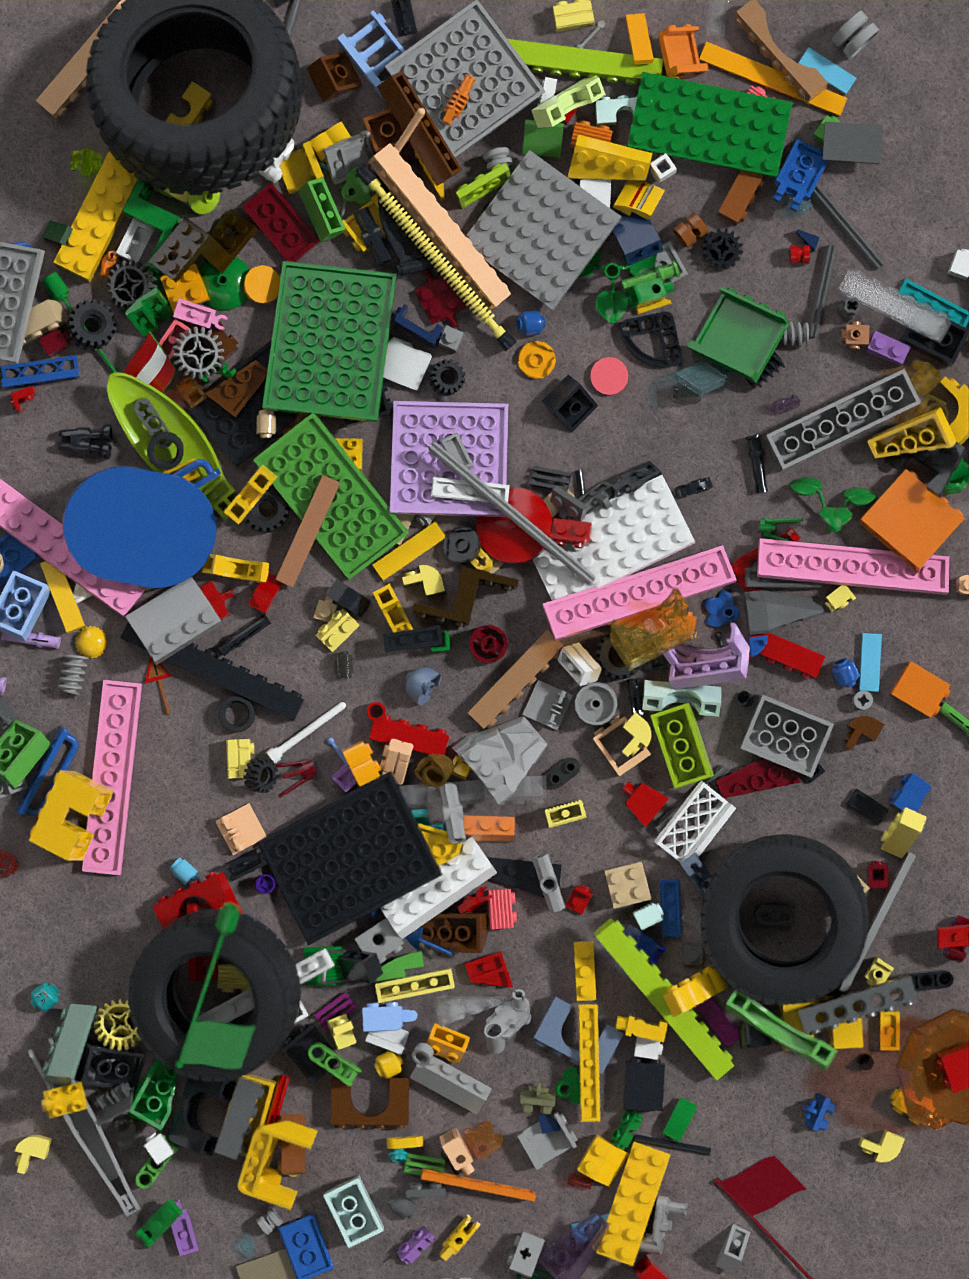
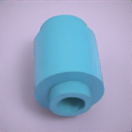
M178 858L170 867L172 874L185 886L196 881L198 878L196 875L198 871L185 859Z

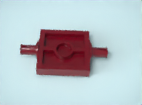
M430 270L423 271L422 273L427 283L415 290V293L431 324L434 325L440 321L447 320L450 327L454 329L459 327L454 316L457 312L466 308L462 298L460 299V294H456L457 290H453L455 285L450 287L452 282L447 283L446 281L449 278L444 280L443 277L445 275L433 278Z

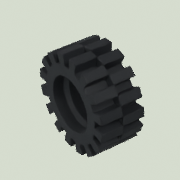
M444 359L442 362L439 361L429 373L431 374L429 376V380H431L429 384L434 386L433 391L437 390L439 395L443 393L444 396L449 394L451 396L462 388L466 379L464 378L465 372H462L464 368L462 366L459 367L458 362L453 363L452 359L449 361L447 359ZM443 371H449L453 374L454 381L452 384H445L441 381L440 375Z
M262 757L251 759L250 763L246 765L248 769L244 770L246 775H243V779H246L244 784L247 785V789L259 793L270 792V789L274 788L273 784L277 782L275 778H278L276 774L278 768H275L277 766L276 763H273V760Z

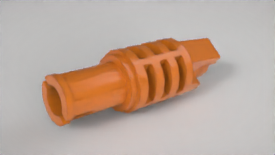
M465 74L459 88H456L443 110L446 113L443 118L444 124L451 126L455 118L459 119L469 100V92L476 81L471 75Z

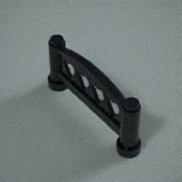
M417 158L408 160V164L411 166L414 174L417 177H421L422 171L419 160ZM374 171L375 175L378 177L377 179L381 183L380 186L388 194L389 192L387 191V186ZM378 195V209L382 228L388 244L398 260V264H395L397 276H406L432 269L437 270L439 266L434 268L436 263H430L433 259L428 261L429 255L427 257L424 256L426 251L424 253L421 252L423 247L421 249L417 248L410 256L405 255V248L402 246V242L408 241L414 244L417 240L412 242L413 236L409 238L407 235L403 238L399 235L400 229L397 227L396 218H392L394 213L392 215L389 214L391 209L386 211L388 206H382L385 202L380 204L381 198Z

